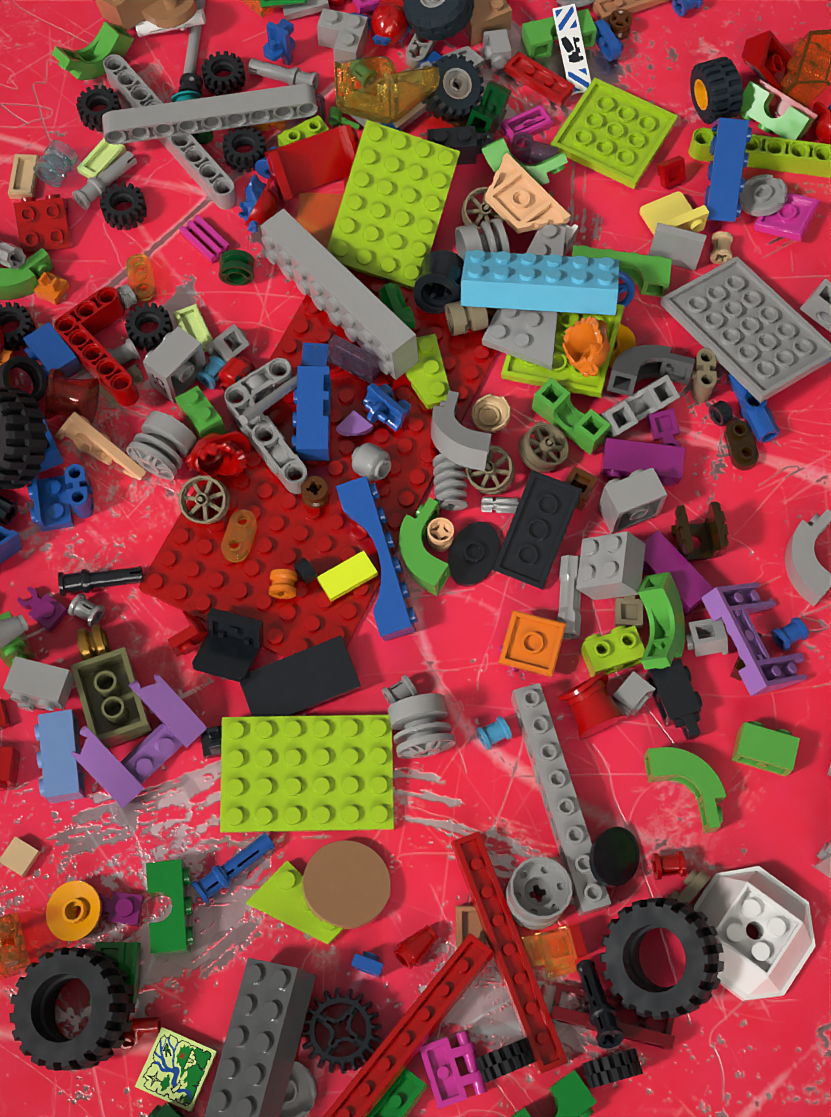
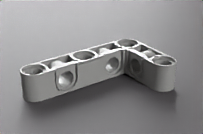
M276 358L227 388L224 398L229 414L235 420L240 430L246 434L249 442L271 471L277 475L289 492L300 494L301 485L308 478L307 469L299 459L298 454H294L286 444L285 437L268 415L265 416L261 413L246 425L239 419L240 415L292 378L290 363L286 359ZM278 373H285L282 376H276ZM237 399H241V400H242V401L239 402V403H233L234 400H237ZM264 437L272 438L269 441H261ZM294 475L302 476L299 480L290 479Z

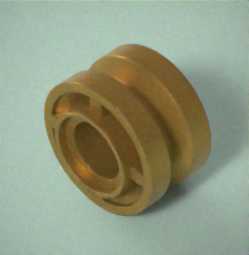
M100 623L93 625L91 632H88L86 628L77 630V644L83 661L111 652L106 631L102 629Z

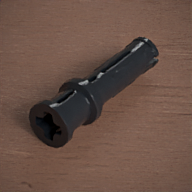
M141 566L90 572L87 569L70 574L58 572L59 591L61 596H66L67 593L83 591L84 593H89L93 588L143 583V572Z
M590 959L582 960L576 965V970L591 1009L589 1020L596 1028L597 1044L602 1048L608 1049L616 1047L624 1040V1033L618 1027L615 1020L617 1017L616 1011L607 1002L595 963Z

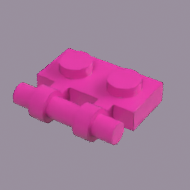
M467 1030L456 1034L459 1047L451 1049L448 1037L423 1045L420 1048V1054L438 1109L468 1099L464 1086L471 1083L476 1096L488 1092L475 1060V1051H477L475 1042H471ZM463 1056L469 1074L460 1077L455 1058Z

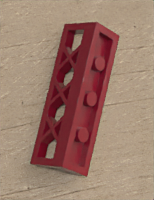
M557 983L550 1013L552 1021L597 1032L595 1026L589 1020L590 1011L586 1007L589 1003L588 1001L584 1003L580 997H586L584 989ZM562 991L574 994L580 1006L574 1010L559 1007ZM605 995L608 1004L619 1005L615 1009L616 1013L625 1007L621 1004L623 999ZM635 1008L632 1010L639 1021L633 1025L622 1023L618 1016L615 1018L618 1027L624 1033V1039L666 1050L673 1049L675 1036L671 1034L674 1018L666 1019L664 1033L651 1030L646 1020L652 1016L643 1018L637 1015V1009Z

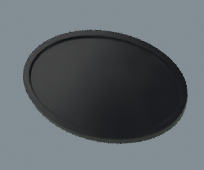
M485 522L472 523L463 528L455 537L449 550L448 564L450 576L458 585L464 587L477 585L492 572L499 555L500 545L498 534L490 524Z
M612 827L600 833L592 844L589 856L590 868L594 878L601 885L610 888L627 883L634 876L639 865L640 853L638 843L633 834L623 827Z

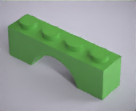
M573 245L571 257L585 256L587 258L609 257L619 259V270L624 271L637 285L640 294L658 297L666 295L670 282L672 259L662 256L641 255L636 252L627 253L612 249H597L585 245Z

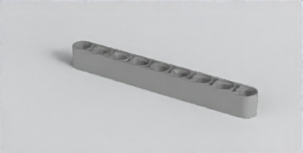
M113 54L104 59L103 66L109 84L130 108L163 104L120 55ZM191 134L158 139L220 209L226 210L235 206L237 198L233 181Z
M297 84L109 111L103 114L102 124L105 141L112 145L306 118L316 114L318 107L313 86L310 84Z

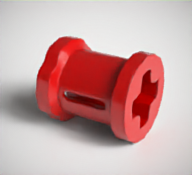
M683 851L660 856L658 853L652 854V869L656 880L662 879V876L679 874L681 877L686 876L687 869Z

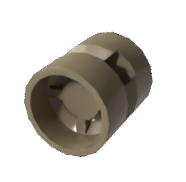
M460 301L445 305L446 320L452 336L465 334L468 332V329L474 332L488 328L486 307L461 306Z

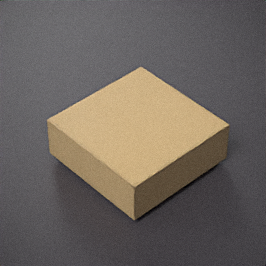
M15 836L0 857V863L25 877L41 852Z

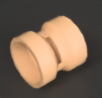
M433 519L427 528V543L433 551H447L453 543L454 526L448 519Z

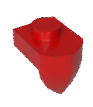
M183 611V614L190 626L167 639L177 657L194 651L197 645L204 641L208 635L205 626L195 616L186 611Z

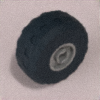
M403 0V10L409 25L419 37L430 41H441L455 36L465 28L473 15L474 0Z

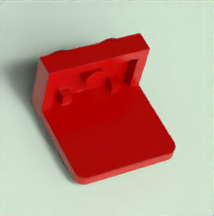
M60 194L46 195L45 200L37 201L36 197L21 198L19 203H13L20 246L23 252H37L41 248L47 251L70 247L71 241L66 210L69 209L68 200L61 198Z

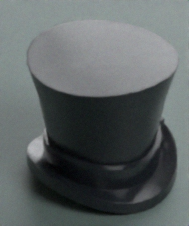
M438 250L429 253L423 259L421 264L422 275L416 280L413 289L414 300L422 311L430 314L444 313L446 304L461 301V288L459 285L461 283L464 261L458 254L448 250Z

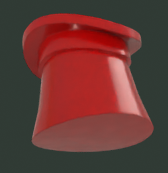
M606 671L596 674L557 696L559 701H567L568 706L572 708L580 740L589 738L627 717L607 691L606 685L609 677Z

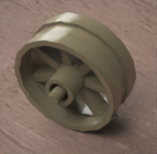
M489 187L476 188L469 193L462 204L461 216L465 225L472 224L468 215L476 214L477 219L473 224L476 226L479 234L480 227L477 225L480 220H486L489 225V216L499 218L501 222L504 221L498 213L492 211V207L485 201V195ZM483 194L482 204L474 197L475 195ZM470 200L478 209L466 210L468 201Z
M538 423L532 426L520 438L518 444L519 455L528 468L539 473L553 471L567 458L569 452L568 442L564 434L557 427L549 423ZM534 433L536 440L530 438V434Z
M490 445L485 471L472 472L473 469L466 467V476L475 489L486 495H497L506 491L513 483L515 477V465L511 457L501 447ZM493 452L503 455L493 463ZM506 460L508 461L509 470L498 469ZM499 474L507 475L506 479L500 484L497 479ZM485 475L480 486L475 483L473 478ZM489 479L494 481L496 487L486 488Z
M199 475L190 478L183 484L179 492L178 503L181 512L187 519L195 523L212 524L218 522L226 515L230 507V495L228 489L221 481L214 477ZM208 480L205 492L203 493L197 482ZM213 483H215L221 489V492L210 495ZM192 486L197 492L195 497L187 496ZM223 496V504L220 508L214 504V499ZM186 500L195 501L196 503L190 511L188 510ZM201 507H203L204 520L193 516ZM208 507H212L219 513L209 519Z

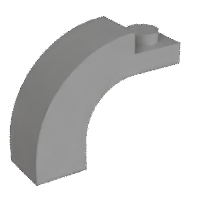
M448 391L446 401L441 400L440 406H433L431 422L432 441L439 452L454 463L467 468L485 471L492 434L470 430L462 426L455 418L459 392Z
M829 509L821 516L816 513L808 523L802 520L790 537L785 551V567L788 578L795 590L813 607L831 588V573L818 562L814 551L815 540L831 523V511Z

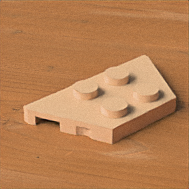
M508 153L504 154L500 168L496 171L492 185L489 186L485 195V201L517 234L542 229L548 224L555 226L568 223L571 215Z

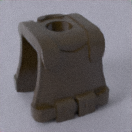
M710 502L705 522L689 525L684 505L676 508L675 525L671 526L672 534L675 537L678 551L688 562L716 558L720 550L727 548L729 543L727 538L728 529L727 524H725L724 512L721 511V506L718 502ZM692 536L697 537L701 541V547L693 548Z

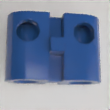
M69 465L65 470L68 501L77 517L88 518L94 512V503L91 496L93 489L90 480L81 465Z

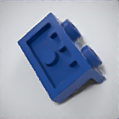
M36 475L31 481L32 484H28L29 497L34 501V508H30L33 524L37 523L42 532L74 527L72 507L66 495L68 487L65 482V475L39 479Z

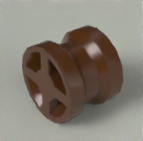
M618 9L611 13L609 25L616 38L620 40L626 39L630 33L632 15L626 10Z
M318 476L306 478L301 485L304 503L313 509L323 507L328 501L326 481Z

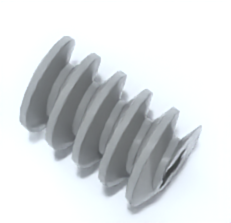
M443 454L437 455L433 459L434 495L436 496L434 500L439 502V507L443 510L460 511L466 509L468 503L464 499L467 498V492L462 491L467 488V483L463 481L466 479V473L463 472L466 467L454 463Z

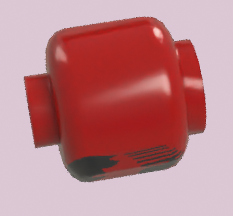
M232 357L218 372L221 382L220 387L223 391H226L231 385L255 371V366L245 357Z

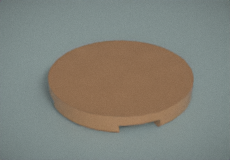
M336 841L320 848L307 863L302 881L303 896L310 911L320 921H325L328 924L344 929H356L376 919L388 901L391 888L390 875L382 858L368 846L355 841Z

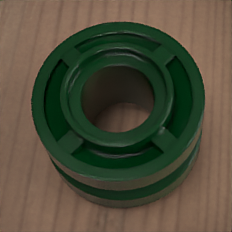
M228 250L220 255L219 279L222 282L232 286H243L253 281L254 258L250 253L242 250Z

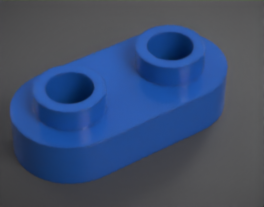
M603 19L594 21L597 28L595 43L608 61L620 58L623 46L620 39L616 38L609 23Z

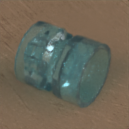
M52 140L44 150V155L40 156L34 165V173L46 184L60 187L67 177L66 172L71 171L78 161V156L64 142Z

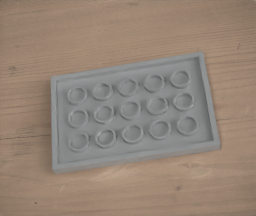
M738 257L727 261L661 298L660 305L704 348L711 349L716 355V360L760 403L831 362V343Z

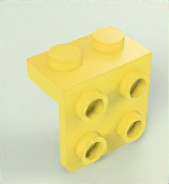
M679 191L642 206L639 211L653 235L657 223L697 233L704 230L709 215L705 205L692 209L684 195Z

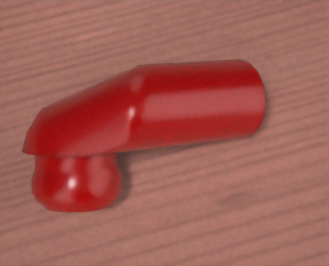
M160 1017L131 1019L130 1021L133 1024L130 1032H124L122 1035L125 1038V1042L121 1049H132L144 1033H159L161 1028Z

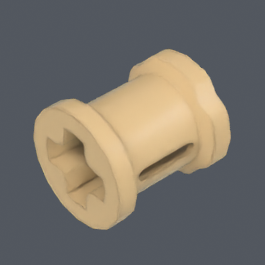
M720 231L712 235L713 251L710 254V260L713 263L722 265L732 259L733 254L730 251V245L732 244L733 236L731 233Z

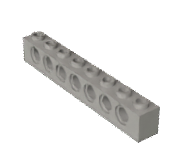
M537 683L515 689L512 692L511 702L562 865L572 881V896L578 916L581 917L605 910L611 905V901L606 887L601 885L591 872L589 856L592 842L541 684Z

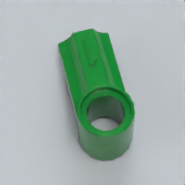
M393 283L385 284L378 290L380 301L410 329H414L415 320L410 306H406L399 285Z

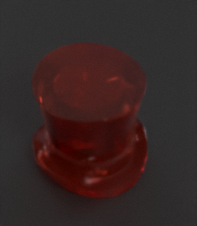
M51 368L46 393L45 419H51L55 415L61 414L70 417L73 412H76L78 415L88 419L92 425L98 407L99 379H68L61 370Z

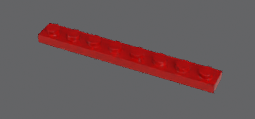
M480 832L453 840L451 846L490 949L495 953L493 957L524 1038H527L535 1058L534 1066L537 1073L542 1074L568 1063Z
M469 933L323 1117H367L495 955L493 950Z

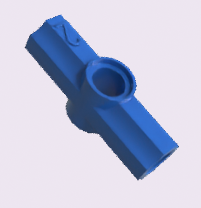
M729 374L727 380L740 404V415L748 421L757 441L766 443L779 436L780 430L767 406V400L760 403Z

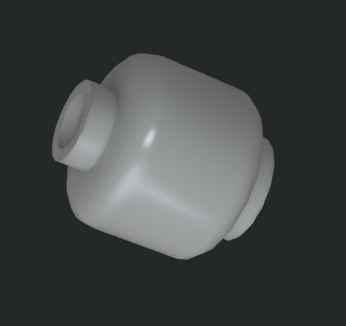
M365 443L354 450L352 454V469L362 477L367 476L370 481L375 482L388 475L391 469L390 455L387 451L373 443Z

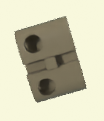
M708 348L699 350L691 373V380H693L691 385L692 397L697 402L709 400L717 381V371H714L716 368V355Z

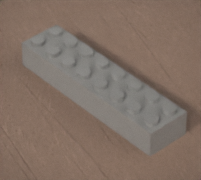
M282 209L260 225L263 235L261 240L266 247L265 255L270 263L273 265L277 264L283 275L288 280L292 279L303 295L308 294L312 298L314 305L320 311L324 310L335 326L340 325L344 329L350 341H356L368 358L372 357L375 359L384 374L387 375L389 373L396 380L419 362L416 334L285 209Z

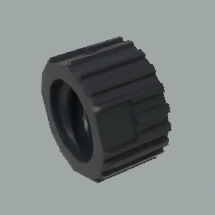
M718 401L709 407L710 418L716 425L723 426L733 419L732 409L725 401Z
M304 557L293 565L296 573L306 584H309L318 577L312 565Z

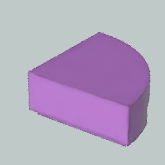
M354 410L336 427V431L339 434L347 437L349 435L363 436L373 430V425Z

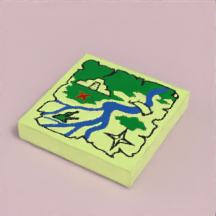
M162 1027L135 1087L192 1112L218 1052Z

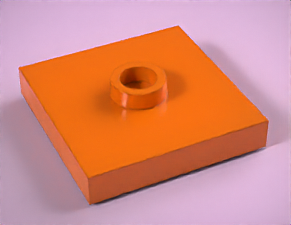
M513 610L498 663L553 678L566 623Z

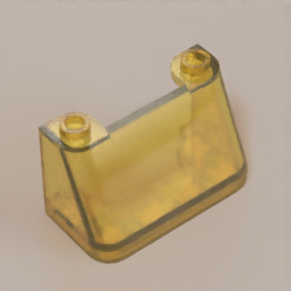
M385 56L334 62L336 104L340 112L384 124L395 123L434 92L440 81L439 67L427 66L423 69L396 72L395 64L390 58Z

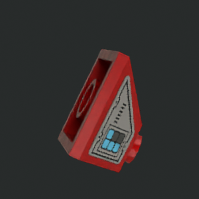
M770 30L746 39L742 53L743 61L762 80L786 94L794 64L793 58Z

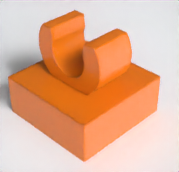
M47 271L46 273L43 272L38 279L39 283L35 287L34 292L36 296L57 305L70 288L67 280Z

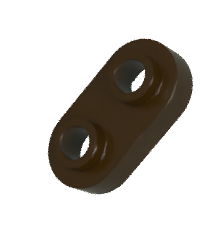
M742 420L731 421L724 431V439L731 463L739 470H750L755 466L759 457L751 427ZM735 429H739L743 433L739 434L735 431ZM742 452H747L749 457H745Z

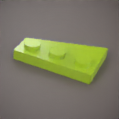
M435 334L416 337L419 362L404 373L427 409H432L434 405L440 406L441 400L446 401L448 391H450Z
M286 861L245 904L329 945L344 928L320 921L310 911L303 896V876Z

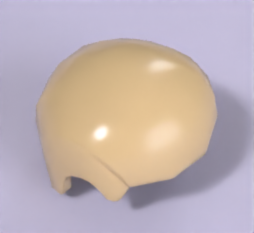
M487 394L478 399L473 405L471 420L478 430L485 433H496L503 430L510 421L511 407L505 397Z

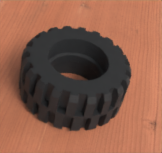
M0 387V489H19L29 484L40 472V464L44 462L46 456L44 450L47 447V440H45L47 427L43 422L45 417L43 412L38 409L39 404L20 388Z
M649 898L633 902L631 907H624L618 912V919H611L607 926L611 932L608 935H603L601 944L606 946V952L600 953V962H606L607 970L602 972L605 981L611 980L613 986L610 988V991L614 997L621 996L623 998L621 1002L623 1006L628 1010L637 1009V1015L642 1017L653 1016L654 1019L664 1020L692 1013L699 1009L701 1004L707 1003L711 999L712 990L718 989L721 982L717 978L718 972L724 970V962L719 961V953H723L722 943H716L714 936L718 935V932L714 926H708L706 923L708 917L703 912H696L693 905L687 902H679L678 899ZM654 928L670 930L680 940L684 948L686 957L685 970L680 981L671 987H660L654 984L645 975L640 964L639 949L641 942L647 932Z
M62 947L55 949L53 953L46 952L38 958L40 963L32 962L25 969L26 977H19L15 985L19 988L16 995L12 994L10 1004H14V1012L9 1013L10 1023L15 1024V1030L12 1031L14 1040L22 1042L19 1049L24 1056H32L31 1062L38 1066H46L48 1070H82L98 1066L100 1061H107L114 1055L112 1048H121L125 1042V1038L122 1036L123 1033L130 1032L133 1022L129 1021L130 1013H135V1003L130 1002V996L134 995L133 985H127L125 982L129 979V976L125 969H118V961L113 957H106L105 953L98 950ZM78 978L89 990L92 1009L89 1021L83 1031L75 1038L68 1039L61 1033L56 1024L54 1014L55 1003L62 988L71 980Z

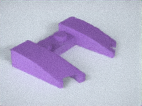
M755 582L715 587L701 598L713 622L723 620L726 631L731 636L738 650L739 657L744 661L746 666L738 672L750 696L771 692L806 680L807 675H797V667L795 666V663L799 664L804 661L802 653L770 658L749 617V614L776 606L772 598L762 602L759 594L755 591L760 584Z
M158 674L154 675L156 680L154 684L140 688L139 682L134 681L128 685L162 723L121 762L86 726L82 727L80 731L82 736L87 737L81 753L71 752V755L122 808L144 789L141 784L182 745L187 748L207 729L205 724Z

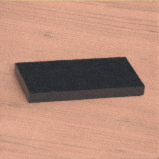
M532 470L493 570L543 590L582 489Z
M341 635L250 671L245 680L240 682L252 717L293 716L362 688Z

